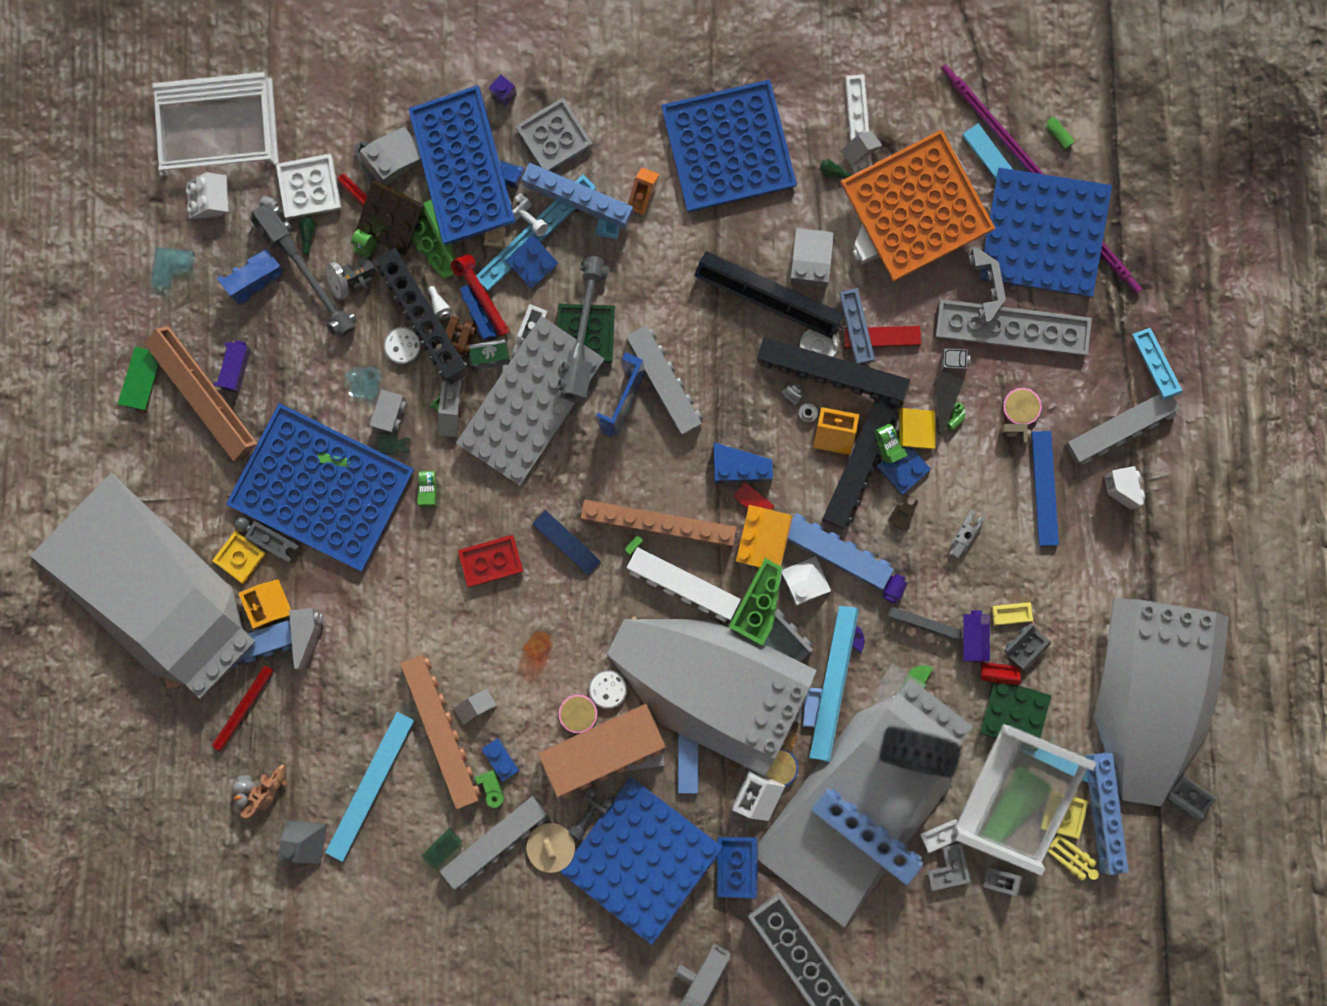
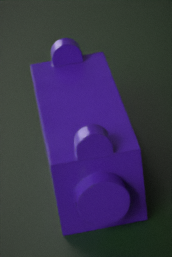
M235 341V343L225 342L224 346L227 349L218 381L214 382L213 385L224 390L239 393L251 349L246 346V343L241 341Z
M971 610V614H963L964 661L990 662V615L982 614V610Z

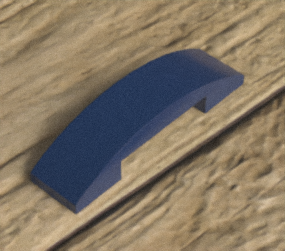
M546 510L532 523L587 575L601 563L586 546Z

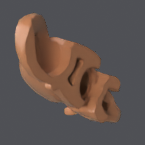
M280 765L272 772V776L269 778L267 775H262L260 780L262 784L259 787L254 786L248 796L250 805L241 810V817L249 819L256 811L265 810L272 804L280 785H287L285 781V765Z

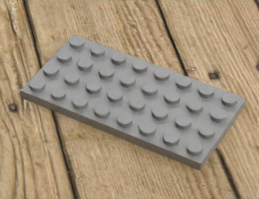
M540 316L456 444L520 486L575 404L560 396L561 390L557 389V384L561 378L564 379V373L560 372V367L563 361L567 362V359H569L577 340ZM584 345L585 361L592 363L591 380L604 358Z

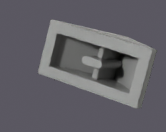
M872 131L858 134L840 152L852 167L881 148L882 144Z
M485 689L467 698L453 709L461 723L465 725L497 705L488 689Z
M987 868L983 887L1017 896L1021 876Z

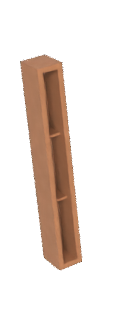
M169 326L155 329L144 342L149 352L171 378V381L177 386L183 397L190 403L205 426L209 428L228 456L233 461L246 457L258 444Z
M585 499L581 514V520L585 522L733 548L736 527Z
M420 655L400 663L456 809L479 801V796L482 795L478 784L474 785L472 780L475 777L471 766L467 767L465 759H468L464 748L459 746L460 736L458 731L452 728L451 723L454 721L451 713L445 710L444 705L447 703L444 695L439 694L437 689L440 685L436 675L432 676L430 671L433 667L429 657L425 658L424 655Z

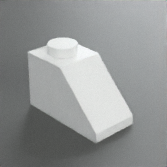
M862 225L853 248L854 250L852 251L855 260L859 261L861 265L879 258Z

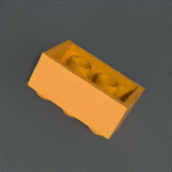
M749 505L736 562L761 567L764 559L767 558L781 566L793 515Z

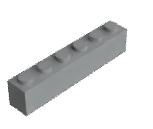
M645 325L627 335L626 340L635 356L643 360L645 374L681 437H684L702 427L701 421L703 418L698 410L695 411L692 404L694 402L689 394L685 395L682 389L684 384L679 377L676 379L673 374L675 369L672 363L665 360L664 355L666 353L661 345L658 346L655 339L657 337L652 329L648 330Z
M1158 394L1065 444V447L1075 465L1080 462L1084 465L1092 461V456L1097 453L1101 456L1109 452V447L1114 444L1116 447H1119L1126 443V438L1130 436L1136 438L1143 434V429L1148 427L1151 430L1160 425V420L1165 418L1168 421L1177 416L1175 412L1180 407L1174 397L1163 400L1161 395Z
M535 796L530 797L440 870L441 874L454 890L458 887L463 889L470 883L468 879L471 876L475 875L477 877L485 871L484 866L487 863L493 864L500 859L499 854L503 850L508 852L516 846L514 841L519 837L522 840L531 833L530 828L535 824L537 827L547 820L545 816L548 813Z

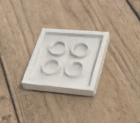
M332 154L276 164L286 220L342 209Z

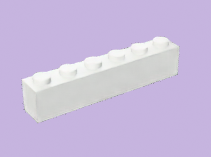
M638 547L627 566L631 576L637 579L641 576L647 579V584L655 588L659 585L664 588L663 592L671 596L677 594L681 596V601L689 605L693 602L699 605L697 609L707 614L711 611L716 614L715 618L726 622V620L731 621L741 599Z

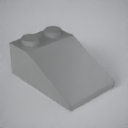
M405 127L374 140L360 150V160L375 179L384 185L389 184L422 161L418 144Z
M796 228L790 284L828 287L834 232Z
M314 608L289 610L294 669L306 670L321 633V625H324L323 614H320V611Z

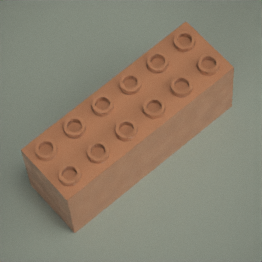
M644 704L539 752L538 755L557 797L561 796L564 799L573 795L572 790L580 788L582 791L590 787V782L596 779L598 782L608 779V774L613 771L618 774L627 770L626 765L633 763L636 766L644 762V757L650 754L652 758L662 754V749L666 746L647 705Z

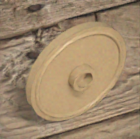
M556 823L542 824L532 831L527 840V855L530 862L537 869L548 873L558 872L566 868L572 861L575 854V841L572 834L564 826Z

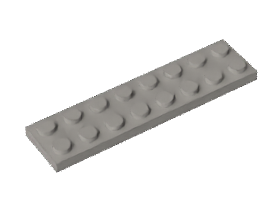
M943 299L939 301L935 338L1079 356L1088 355L1092 318L1001 307L989 325L984 326V320L981 321L979 317V309H981L982 304Z

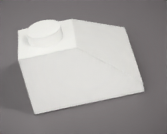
M816 556L782 570V576L795 606L831 592Z

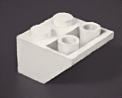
M206 172L187 182L186 192L188 194L187 210L189 212V219L219 217L228 212L226 175Z
M1135 466L1113 470L1104 476L1109 496L1130 510L1144 504V491L1140 490L1139 486L1141 477L1139 471H1136Z
M749 769L733 803V811L751 819L769 821L785 785Z

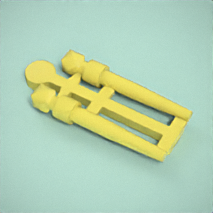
M1058 834L1047 850L1048 853L1069 869L1070 873L1074 876L1077 875L1079 880H1085L1086 875L1081 873L1083 870L1088 873L1090 879L1095 880L1098 878V871L1095 869L1090 870L1087 865L1091 867L1096 865L1097 862L1094 859L1089 858L1090 856L1087 853H1083ZM1058 840H1061L1066 846H1068L1072 851H1074L1076 855H1071L1068 851L1061 847L1057 843ZM1055 846L1070 858L1071 861L1068 863L1051 849ZM1079 856L1085 862L1084 864L1078 860ZM1074 863H1076V864L1079 865L1081 868H1080V870H1079L1077 867H1075V866L1073 867L1072 865H1073Z

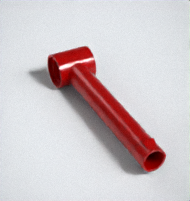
M469 254L454 259L451 262L452 272L456 276L463 275L494 325L497 334L502 337L510 332L473 271L476 267L475 259Z

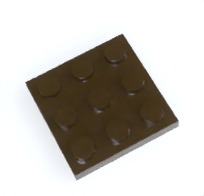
M374 180L371 182L356 230L359 229L373 236L376 242L390 249L396 248L398 253L406 256L425 205Z

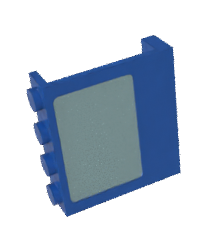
M626 352L622 358L625 375L631 378L612 418L598 412L596 414L599 429L602 430L601 433L609 437L618 435L645 377L643 360Z

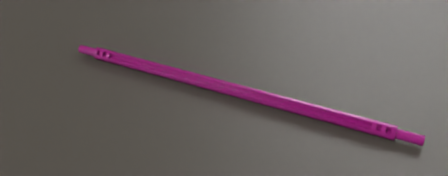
M945 64L941 70L950 79L951 85L956 88L957 92L969 103L1028 172L1043 174L975 96L966 83L962 81L961 77H957L948 65ZM1102 242L1100 255L1122 281L1125 280L1136 294L1139 293L1142 288L1131 277V272Z

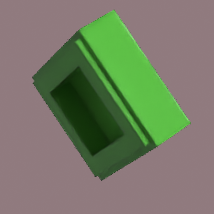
M636 536L625 548L626 553L632 556L636 548L642 545L643 540Z

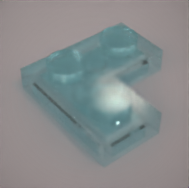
M156 247L151 284L171 287L174 269L192 271L195 252Z

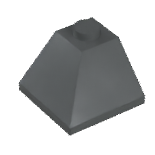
M287 820L280 840L278 860L321 864L327 824Z

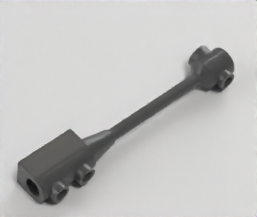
M267 203L253 210L249 219L269 248L272 249L279 246L292 258L330 312L331 318L329 323H327V328L331 335L343 337L354 330L356 327L354 324L357 322L355 316L352 313L347 314L345 311H338L298 255L290 234L292 227L289 222L281 221L279 218L281 216L280 209L277 206L271 207Z
M595 256L587 257L580 264L579 270L584 272L583 278L588 282L578 336L569 359H567V362L563 361L560 367V372L564 373V379L561 378L557 384V389L561 390L560 396L577 404L586 399L592 363L585 361L584 340L595 282L604 281L609 272V267L604 265V260Z

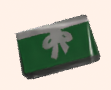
M505 339L469 345L471 367L473 370L503 366L511 361Z

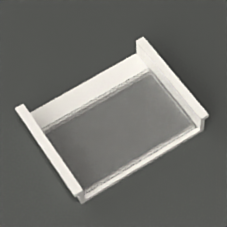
M264 72L153 83L160 176H168V170L263 160H268L271 165L279 164L273 80L268 78Z
M1003 725L955 825V840L1042 876L1045 870L1042 864L1045 854L1087 768L1094 770L1096 762L1013 727Z

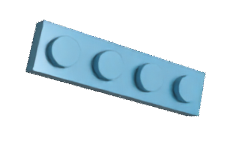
M1151 328L1132 334V339L1162 399L1166 400L1182 394V389Z

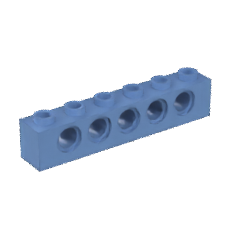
M1113 753L1085 755L1086 759L1096 762L1094 770L1087 768V777L1100 873L1107 875L1128 873Z
M827 788L813 805L812 811L908 885L922 868L923 862L921 857L914 851L910 853L905 849L906 846L899 839L894 840L889 836L890 833L882 826L877 827L873 824L874 821L871 817L857 811L858 808L853 803L845 802L841 799L842 796L839 792ZM839 806L842 812L835 814L832 812L831 807ZM849 818H854L857 820L858 824L856 826H850L847 823V820ZM871 831L874 836L870 839L865 838L863 832ZM881 843H886L889 845L890 849L887 851H882L879 848V845ZM903 856L906 861L904 863H897L895 857Z

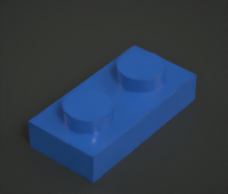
M499 738L482 748V751L502 782L519 771Z

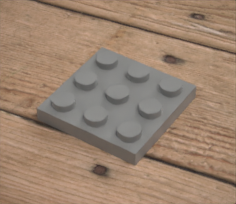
M564 98L559 99L516 125V129L540 167L548 171L555 169L593 146L590 138Z

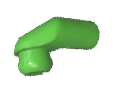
M957 402L952 407V419L946 424L950 431H953L965 419V409L962 403Z

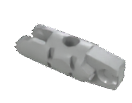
M970 510L951 542L953 547L949 554L955 558H959L962 551H967L985 520L984 517L980 516L973 527L969 524L975 516L973 510Z

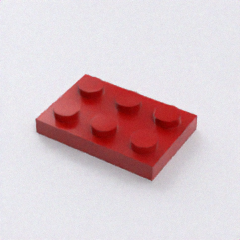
M514 535L458 550L468 588L524 572Z

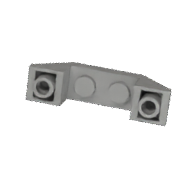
M974 247L971 250V254H968L969 264L973 265L974 270L989 268L987 270L988 281H992L993 288H990L992 300L995 299L993 302L983 303L981 309H979L980 320H984L985 326L989 325L1006 298L999 262L977 247Z
M465 377L451 385L447 379L442 380L438 411L439 436L458 438L460 423L458 414L462 382H465Z

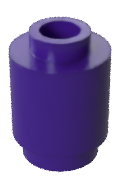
M898 574L890 576L883 590L884 595L882 598L897 604L907 587L906 578Z

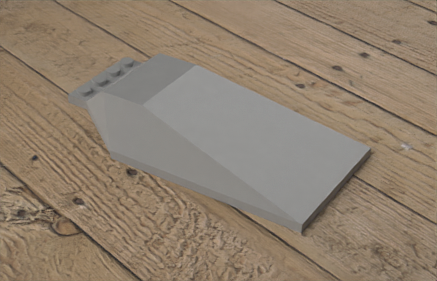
M110 473L30 555L151 674L186 685L200 699L256 643L242 628L234 589L113 473Z
M911 678L907 680L898 694L855 714L833 743L830 762L820 760L758 842V860L843 927L847 925L886 873L887 869L812 811L813 805L827 788L830 790L834 789L841 794V799L845 802L853 803L858 808L857 811L871 817L874 821L873 824L877 827L882 826L890 833L889 836L894 840L899 839L906 846L951 786L952 778L924 774L882 762L879 758V752L885 729L893 726L925 732L952 740L961 746V742L973 728L970 723ZM839 806L831 807L832 812L835 814L842 812ZM849 818L847 820V823L850 826H856L858 824L857 820L854 818ZM871 831L863 832L865 838L870 839L874 836ZM881 843L879 845V848L882 851H887L890 849L889 845L886 843Z

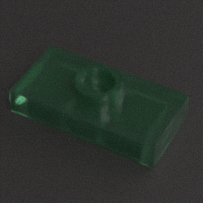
M449 827L421 856L435 870L463 840Z

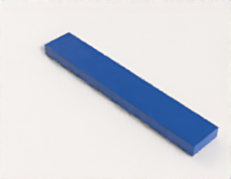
M1051 431L1031 432L1038 546L1059 545L1052 435Z

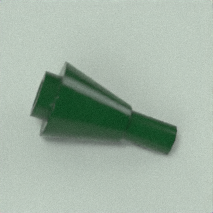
M829 158L826 161L822 160L819 167L822 176L846 179L853 175L844 171Z
M302 218V222H298L303 241L302 253L310 254V242L312 241L317 223H314V219Z

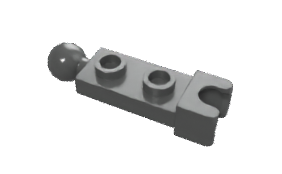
M243 517L235 521L234 526L238 532H247L246 539L289 563H293V559L288 555L289 550L295 549L299 551L301 549L300 546L256 521L252 525Z

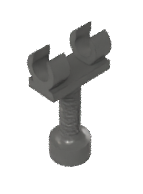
M593 786L590 787L583 798L590 803L588 810L578 825H572L568 830L570 834L579 840L585 835L583 828H585L584 826L587 825L593 813L599 809L606 814L614 802L609 797H607L602 806L594 802L592 798L598 790Z

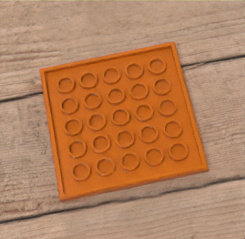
M942 129L840 181L892 282L919 270L996 229Z

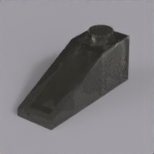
M942 372L940 377L936 375L932 385L935 387L933 395L938 435L944 433L964 381L945 372Z

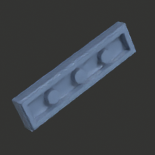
M858 288L839 292L855 363L863 365L875 362Z

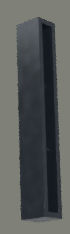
M708 251L700 259L694 277L831 339L844 314Z
M763 337L757 355L758 363L764 368H778V371L784 374H789V372L795 373L801 379L809 377L822 385H825V383L833 384V387L836 389H850L856 395L864 393L877 401H880V399L888 400V403L894 406L905 404L911 385L910 379L766 337Z
M884 399L874 401L821 521L842 530L845 526L849 527L853 518L850 513L853 508L857 509L861 500L857 497L860 491H865L868 481L865 479L868 474L872 475L876 466L873 463L875 457H880L881 455L874 431L891 422L895 423L899 412H896L898 406L888 403V400Z

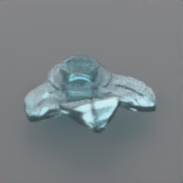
M368 366L365 369L354 367L345 374V377L353 382L350 389L351 397H361L366 394L371 400L378 394V382L381 375L376 367ZM370 373H374L373 379H368Z

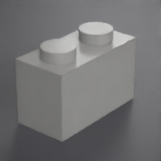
M381 389L370 426L373 429L395 435V432L399 431L401 426V420H399L401 413H404L407 407L404 396Z

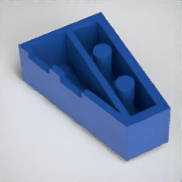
M265 249L248 259L244 267L238 269L236 266L232 269V274L225 278L221 275L217 280L238 304L249 301L251 295L255 292L262 291L271 280L278 279L284 270L271 253Z
M714 443L715 484L772 482V459Z

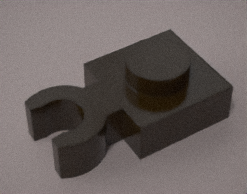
M910 495L904 497L903 506L896 505L887 520L902 531L905 530L914 515L910 512V509L915 508L918 504V500H915L912 505L908 504L907 499Z

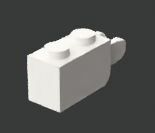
M531 304L528 305L515 338L516 343L511 355H515L520 343H523L540 316L545 318L546 310Z

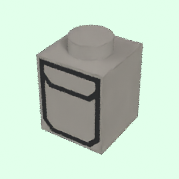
M943 350L941 371L965 372L967 367H970V355H967V350Z

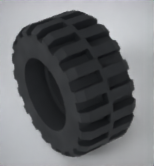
M889 726L884 731L879 758L884 763L933 776L952 778L955 775L961 748L959 743L943 737Z

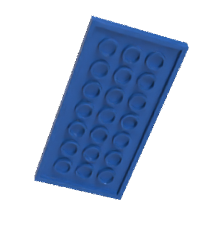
M479 85L408 108L443 244L449 245L516 223Z

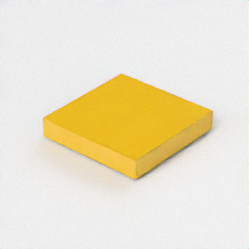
M909 408L899 409V440L901 447L936 449L935 411Z
M234 531L212 562L244 584L267 553L239 532Z

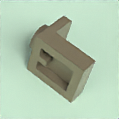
M1004 424L1001 427V434H1007V437L1014 438L1020 434L1021 446H1025L1031 439V430L1028 429V424Z

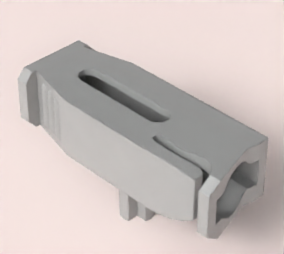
M713 943L697 974L679 964L674 975L690 984L679 1006H704L730 959V952Z

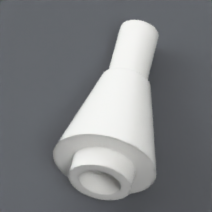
M434 286L429 287L428 292L432 298L433 311L437 319L444 320L448 318L452 309L438 295Z

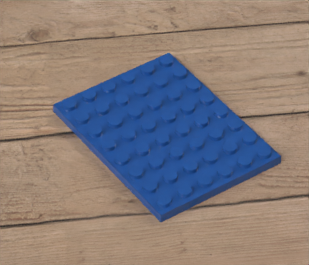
M279 403L226 505L363 572L415 469ZM320 452L330 454L331 458L336 461L347 458L349 467L336 466L331 462L321 464L317 455Z

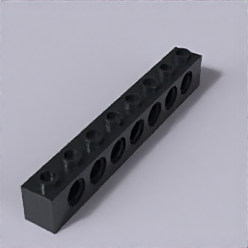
M396 248L376 258L379 264L376 267L381 276L385 275L388 279L385 283L390 291H395L396 295L393 297L397 304L404 306L405 310L402 312L408 321L411 319L414 323L411 327L416 336L420 334L423 338L420 340V343L425 351L430 350L431 355H429V358L434 366L438 364L440 367L438 373L442 380L447 379L451 385L470 374ZM398 270L396 274L391 275L393 271ZM411 300H415L413 304H409ZM424 314L423 318L417 319L419 315ZM433 329L432 333L426 334L428 330ZM442 344L441 348L435 349L437 345ZM447 359H451L449 364H444Z

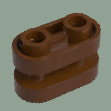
M452 316L448 323L446 334L460 357L464 358L465 355L468 356L470 353L469 343L471 338L475 337L477 327H474V322L467 320L464 325H461L460 318ZM457 332H461L458 343L454 342Z

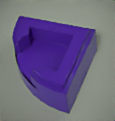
M857 626L852 647L861 653L864 648V635Z

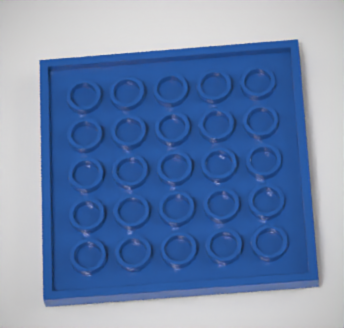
M770 79L661 105L687 213L797 187Z
M998 168L990 219L996 229L987 234L984 253L999 262L1002 282L1092 298L1112 185ZM989 268L980 270V280L988 281L987 270Z
M630 777L614 798V802L606 814L603 813L575 851L570 864L561 870V873L653 945L724 847L634 778Z

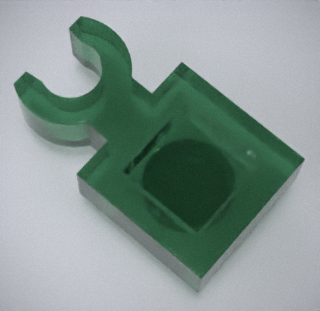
M378 433L377 451L383 454H397V449H400L405 453H409L410 449L404 448L403 445L405 442H411V439L405 437L398 440L397 434Z

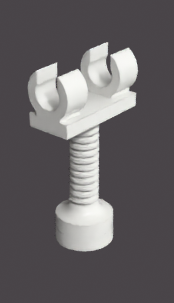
M519 193L515 197L519 205L513 210L515 220L519 217L524 218L532 225V231L537 236H543L548 230V224L543 220H536L527 212L532 205L524 195Z

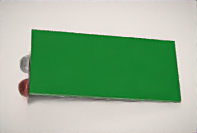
M134 348L117 405L126 406L130 413L138 411L140 415L147 413L145 409L159 367L158 361L149 352V349Z

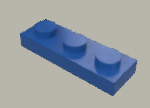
M470 286L462 287L460 289L462 300L470 309L469 314L478 326L477 331L479 335L486 340H493L498 337L490 319Z

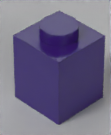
M501 74L489 87L491 96L504 107L517 94L515 85Z

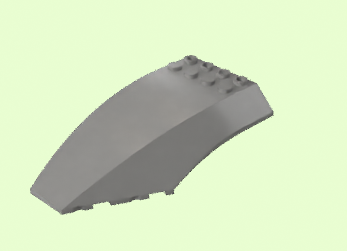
M1113 599L1104 670L1094 716L1092 717L1094 722H1096L1100 740L1104 745V752L1113 753L1116 782L1121 800L1161 806L1208 735L1222 678L1229 617L1217 612L1144 600Z
M624 619L607 652L609 658L642 702L647 705L649 711L659 724L763 776L767 774L816 673L815 669L765 644L762 646L741 633L711 619Z

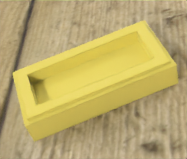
M1031 602L991 607L994 626L1033 622Z

